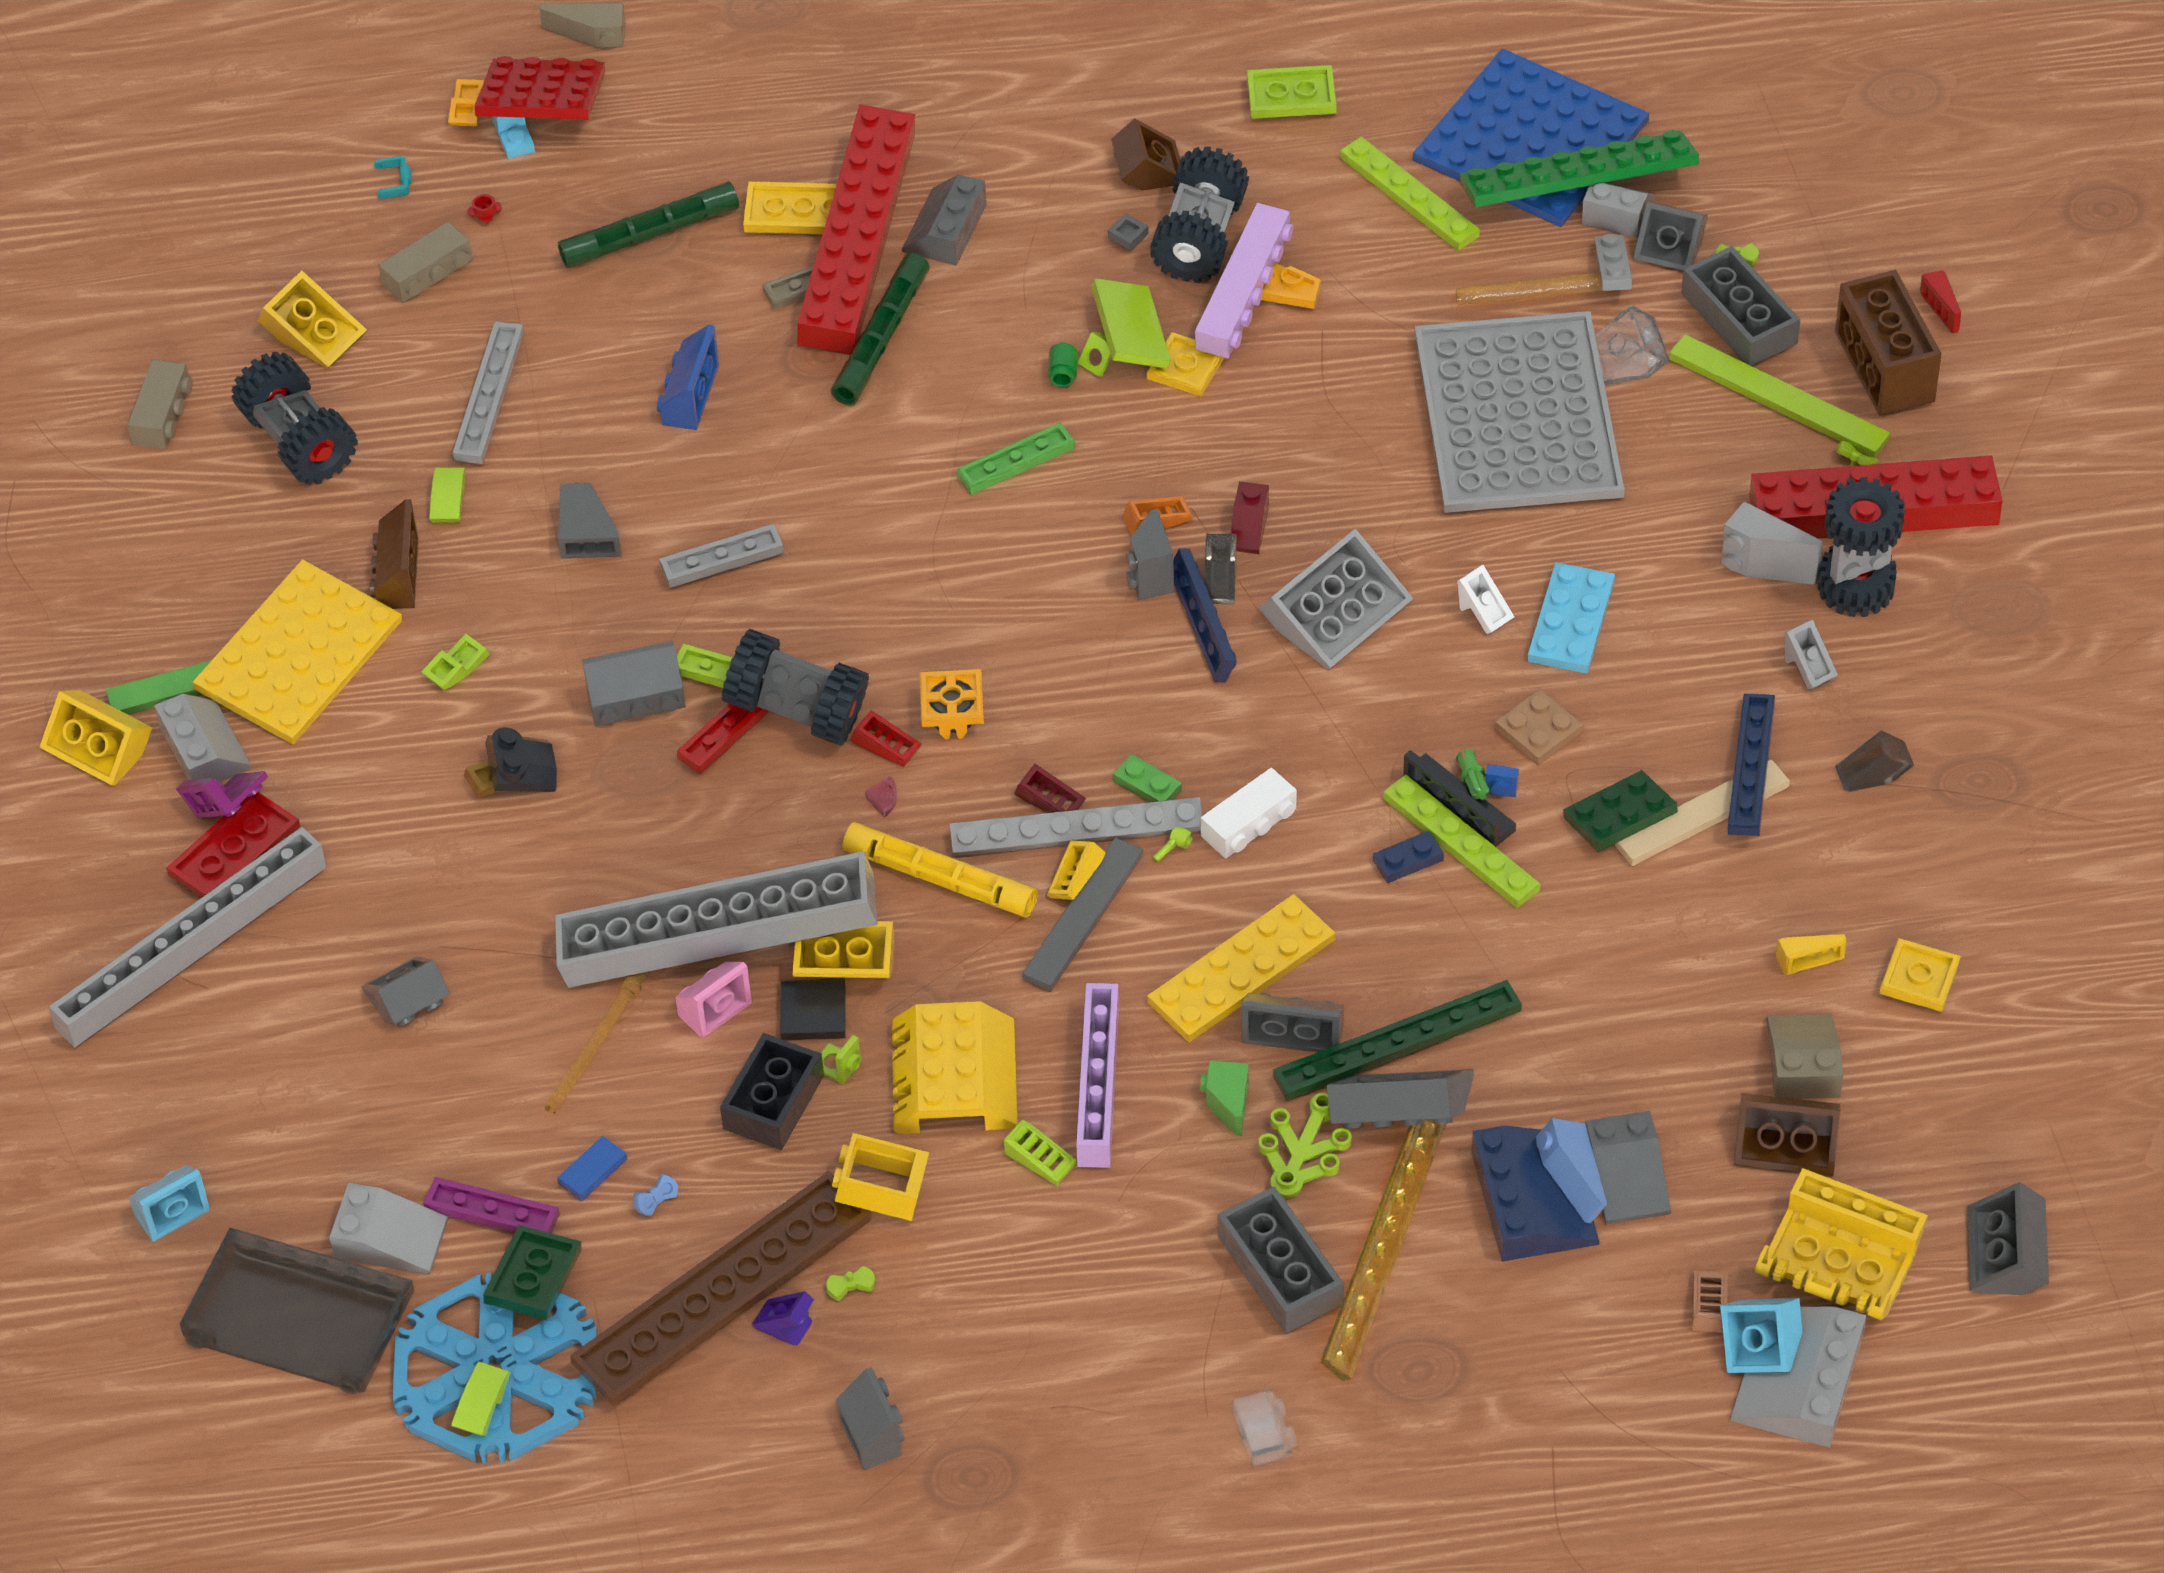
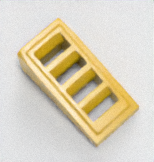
M1070 840L1047 896L1054 899L1074 900L1100 865L1106 852L1094 842Z
M1844 934L1777 939L1776 959L1784 975L1832 963L1845 958L1847 938Z

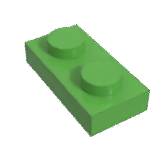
M1133 754L1113 773V781L1148 802L1174 800L1182 791V783Z

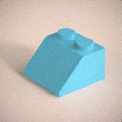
M188 1165L179 1170L169 1172L164 1178L149 1186L140 1188L135 1194L129 1196L133 1214L152 1242L210 1211L201 1174L197 1169Z
M1799 1298L1746 1299L1720 1306L1727 1373L1791 1371L1803 1333Z

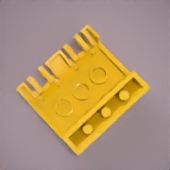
M981 1001L915 1004L892 1019V1044L898 1047L892 1054L893 1097L896 1101H899L893 1107V1129L896 1133L920 1134L919 1119L984 1116L985 1131L1014 1129L1018 1125L1014 1018Z
M1802 1168L1790 1193L1788 1210L1770 1247L1768 1245L1764 1246L1754 1272L1766 1277L1773 1275V1279L1779 1282L1784 1278L1793 1280L1792 1287L1801 1289L1804 1286L1805 1292L1829 1301L1836 1299V1304L1842 1306L1847 1302L1856 1304L1857 1312L1864 1313L1868 1311V1316L1882 1321L1889 1314L1912 1265L1928 1215Z

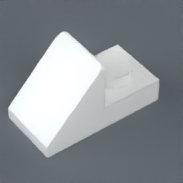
M1484 565L1479 566L1457 581L1461 611L1471 608L1486 634L1493 632L1514 618L1513 613Z

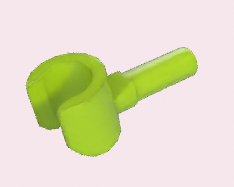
M1175 827L1166 845L1152 856L1154 861L1159 862L1176 845L1187 849L1193 840L1190 836L1191 831L1183 827Z

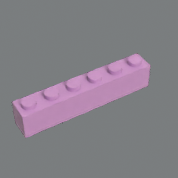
M1261 203L1256 204L1195 330L1196 350L1229 359L1233 349H1238L1242 340V330L1244 326L1248 327L1251 323L1252 309L1254 305L1258 306L1261 302L1262 288L1264 284H1269L1271 281L1274 263L1280 262L1283 254V245L1285 241L1289 242L1292 237L1294 225L1290 224V211Z
M1086 983L1076 1144L1078 1167H1111L1119 1021L1118 984Z

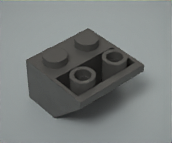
M872 1367L865 1369L836 1399L838 1418L863 1471L900 1457V1442L904 1441V1436L899 1426L902 1423L900 1412L896 1404L890 1406L886 1398L889 1397L887 1385L882 1377L877 1379Z

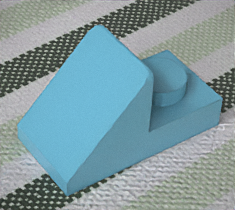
M492 117V122L507 159L535 152L534 143L526 126L525 118Z

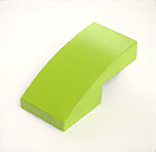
M435 468L430 503L431 523H461L462 498H464L465 468Z
M465 633L448 653L441 650L421 673L437 686L446 690L472 673L486 660L490 653L487 648Z
M478 1361L464 1389L451 1426L486 1436L496 1404H501L511 1371Z

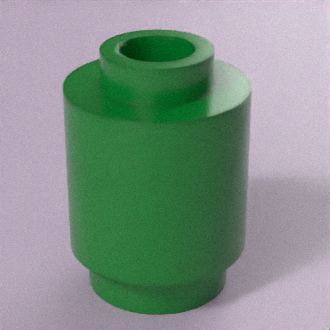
M1068 343L1055 344L1049 350L1047 374L1053 385L1068 387L1077 377L1078 350Z

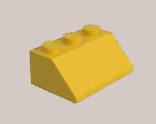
M81 690L59 691L39 748L113 786L143 756L153 727Z
M877 921L878 925L795 941L793 977L890 978L893 971L895 950L893 921Z

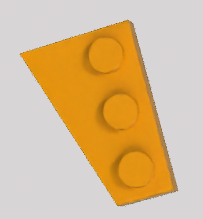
M1274 263L1271 281L1269 284H1264L1261 300L1315 309L1321 288V279L1292 266L1284 267Z

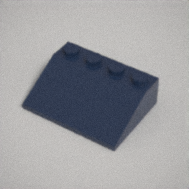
M1504 1125L1472 1132V1157L1502 1262L1599 1245L1594 1221L1591 1223L1584 1222L1543 1165L1536 1144V1136L1541 1129Z

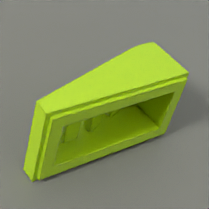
M1021 1120L1004 1140L1005 1155L1056 1186L1077 1164L1075 1158L1025 1120ZM1036 1146L1037 1149L1031 1154L1029 1151ZM1045 1153L1049 1154L1043 1162L1040 1161ZM1056 1160H1059L1060 1164L1052 1171L1050 1167Z

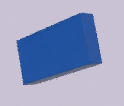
M602 1136L557 1177L558 1184L583 1201L627 1160V1153Z

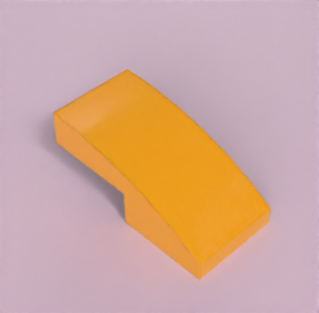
M456 79L454 98H451L449 125H478L480 116H475L474 105L484 80Z

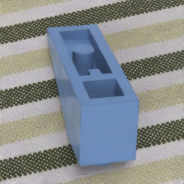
M1552 1118L1536 1136V1144L1542 1163L1584 1222L1591 1223L1607 1206V1201L1586 1124Z

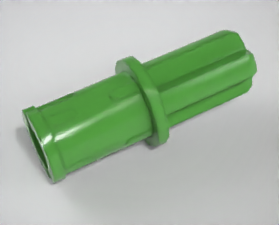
M1464 749L1466 759L1463 758L1461 752L1456 756V761L1462 771V782L1468 786L1473 799L1480 798L1484 800L1489 792L1485 780V770L1479 765L1475 752L1471 749Z

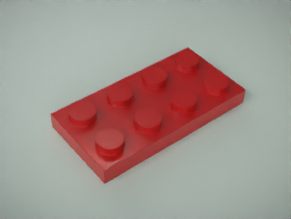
M260 792L251 797H246L240 803L241 808L229 817L224 815L166 867L168 876L202 898L301 827L299 819Z

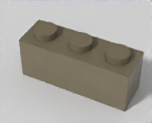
M448 221L378 264L381 281L396 298L404 303L436 282L441 281L452 272L464 267L472 261L469 240Z
M159 360L151 361L127 425L132 445L166 449L170 438H174L176 434V421L178 416H182L184 412V400L186 394L191 393L193 380L188 375L186 364Z

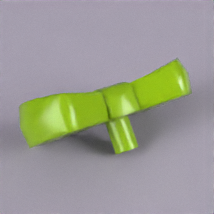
M1752 243L1743 248L1739 246L1734 248L1750 266H1754L1757 263L1759 250ZM1720 244L1715 254L1728 248V246Z
M1841 441L1837 446V453L1851 460L1849 466H1856L1857 463L1859 465L1879 463V459L1858 452L1852 444L1846 441Z
M862 1266L854 1273L849 1271L844 1276H829L826 1283V1291L836 1301L842 1300L848 1291L856 1289L870 1293L875 1286L876 1277L871 1269Z

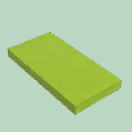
M1094 278L1091 288L1112 360L1168 368L1171 359L1149 286Z

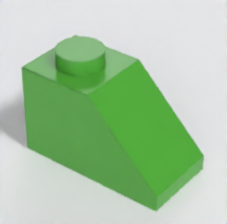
M1210 1060L1208 1073H1202L1201 1092L1206 1093L1207 1107L1235 1135L1242 1136L1249 1084V1063Z

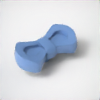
M660 1174L655 1187L650 1188L647 1192H637L634 1194V1208L644 1216H651L657 1205L665 1199L677 1197L678 1184L670 1175Z

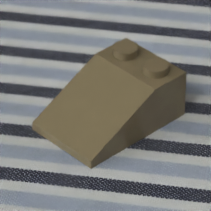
M1767 1015L1774 1096L1793 1099L1840 1098L1843 1068L1841 1049L1833 1015Z

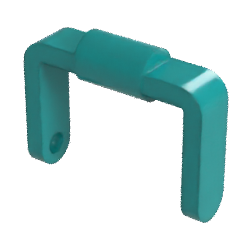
M396 156L374 161L376 169L401 166L399 172L400 181L403 186L379 189L377 191L379 199L401 197L410 193L409 185L412 183L411 168L407 166L405 157Z

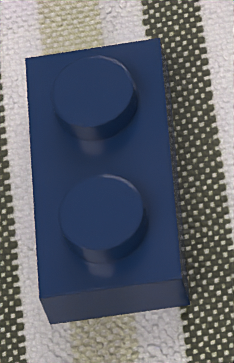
M1430 831L1373 853V862L1387 884L1444 861V853Z

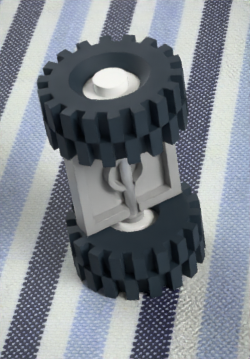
M1205 146L1204 150L1201 151L1197 147L1193 148L1192 153L1187 151L1184 157L1180 159L1172 183L1173 194L1176 195L1170 213L1165 215L1162 221H1159L1150 246V256L1155 258L1153 263L1156 267L1161 265V271L1164 274L1167 272L1172 273L1171 278L1177 280L1179 276L1186 282L1194 279L1195 283H1201L1202 278L1208 281L1212 275L1215 277L1220 270L1228 245V240H1225V230L1233 211L1237 212L1239 210L1249 182L1246 167L1241 168L1242 162L1239 159L1234 161L1233 154L1229 152L1227 155L1222 154L1223 149L1217 148L1216 151H1211V147Z

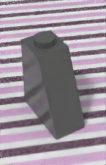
M591 483L561 484L558 542L561 559L622 557L619 532Z

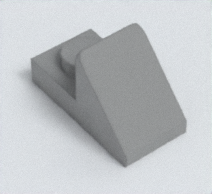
M1813 619L1785 632V662L1795 661L1807 689H1812L1838 676Z

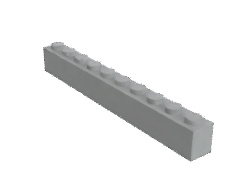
M303 827L299 828L50 1005L49 1010L55 1029L74 1048L324 870L327 866L322 845Z

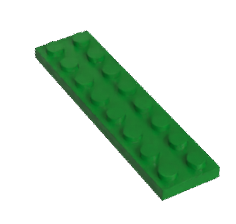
M1670 130L1664 132L1663 135L1653 137L1639 136L1632 141H1613L1601 147L1587 146L1581 148L1580 151L1570 153L1556 152L1552 156L1544 158L1530 157L1518 163L1504 162L1492 168H1473L1466 173H1460V184L1474 206L1480 207L1698 165L1699 153L1682 131Z

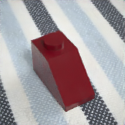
M1239 481L1234 502L1229 551L1260 553L1269 511V485Z

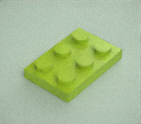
M1332 65L1247 70L1251 119L1336 114Z

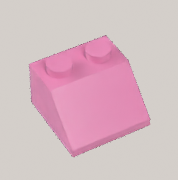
M724 962L717 968L710 969L703 978L692 986L682 989L679 995L675 997L678 1016L702 1039L752 1004L748 968L744 962Z

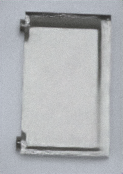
M229 1228L180 1322V1328L185 1341L194 1348H208L333 1385L350 1394H356L366 1390L414 1293V1286L412 1280Z

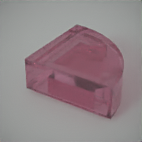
M891 776L865 791L866 799L883 817H886L893 810L897 801L896 785Z

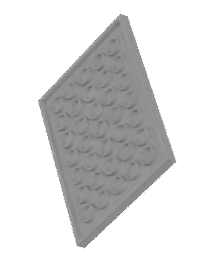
M1590 311L1415 326L1414 334L1444 513L1624 497V483Z

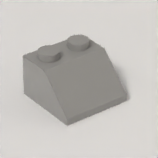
M1609 182L1590 185L1583 200L1582 224L1638 238L1646 202H1653L1655 194Z

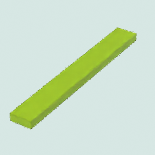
M1686 334L1669 352V360L1839 442L1846 441L1852 444L1856 450L1870 457L1876 458L1890 440V432Z

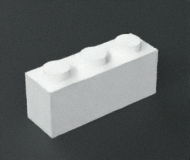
M1271 767L1200 817L1201 837L1226 859L1233 853L1242 851L1257 836L1266 834L1281 819L1290 817L1296 809L1297 790Z

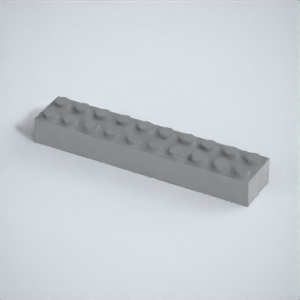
M862 851L555 915L557 968L567 987L570 988L878 925L874 872L865 852Z

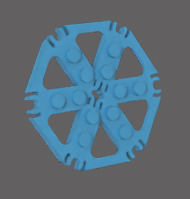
M488 1272L485 1276L486 1285L482 1286V1274H479L413 1309L414 1314H409L407 1318L409 1324L415 1327L411 1330L400 1327L398 1329L399 1336L395 1334L393 1405L398 1416L405 1412H411L409 1416L403 1418L406 1428H409L410 1433L477 1463L476 1456L479 1451L483 1464L487 1463V1455L490 1452H498L500 1463H504L506 1460V1450L509 1449V1459L511 1462L578 1426L579 1420H583L585 1414L584 1410L577 1406L587 1404L592 1407L594 1404L593 1397L596 1398L597 1389L582 1373L578 1378L569 1380L537 1366L539 1363L577 1343L583 1347L598 1336L597 1326H595L593 1318L584 1322L579 1321L587 1316L585 1306H581L580 1301L560 1293L554 1304L557 1310L552 1317L514 1336L515 1311L483 1303V1294L492 1278L491 1272ZM465 1297H477L480 1300L479 1339L440 1322L437 1319L438 1313ZM412 1351L421 1352L454 1367V1369L422 1386L413 1387L408 1384V1360ZM478 1361L489 1365L495 1362L497 1365H501V1369L511 1371L501 1404H496L486 1436L473 1433L470 1436L463 1437L433 1422L436 1418L458 1407L464 1389ZM512 1394L554 1413L553 1417L523 1434L513 1433L511 1431Z

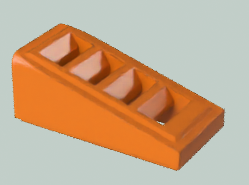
M1183 496L1128 501L1123 515V520L1131 536L1152 509L1158 510L1164 529L1192 521L1193 518ZM1175 508L1177 513H1173L1171 509Z

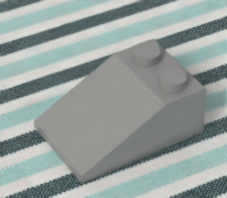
M1743 502L1725 523L1721 564L1729 570L1738 572L1746 577L1816 584L1819 577L1823 541Z
M348 1183L329 1237L334 1258L430 1275L448 1217L382 1188Z

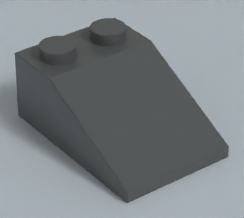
M1646 1111L1586 1121V1128L1607 1201V1206L1602 1210L1605 1224L1671 1214L1659 1142L1651 1112Z

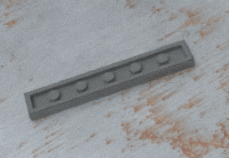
M1116 837L1106 850L1100 865L1075 899L1071 901L1022 973L1024 981L1049 992L1052 991L1143 857L1142 848Z

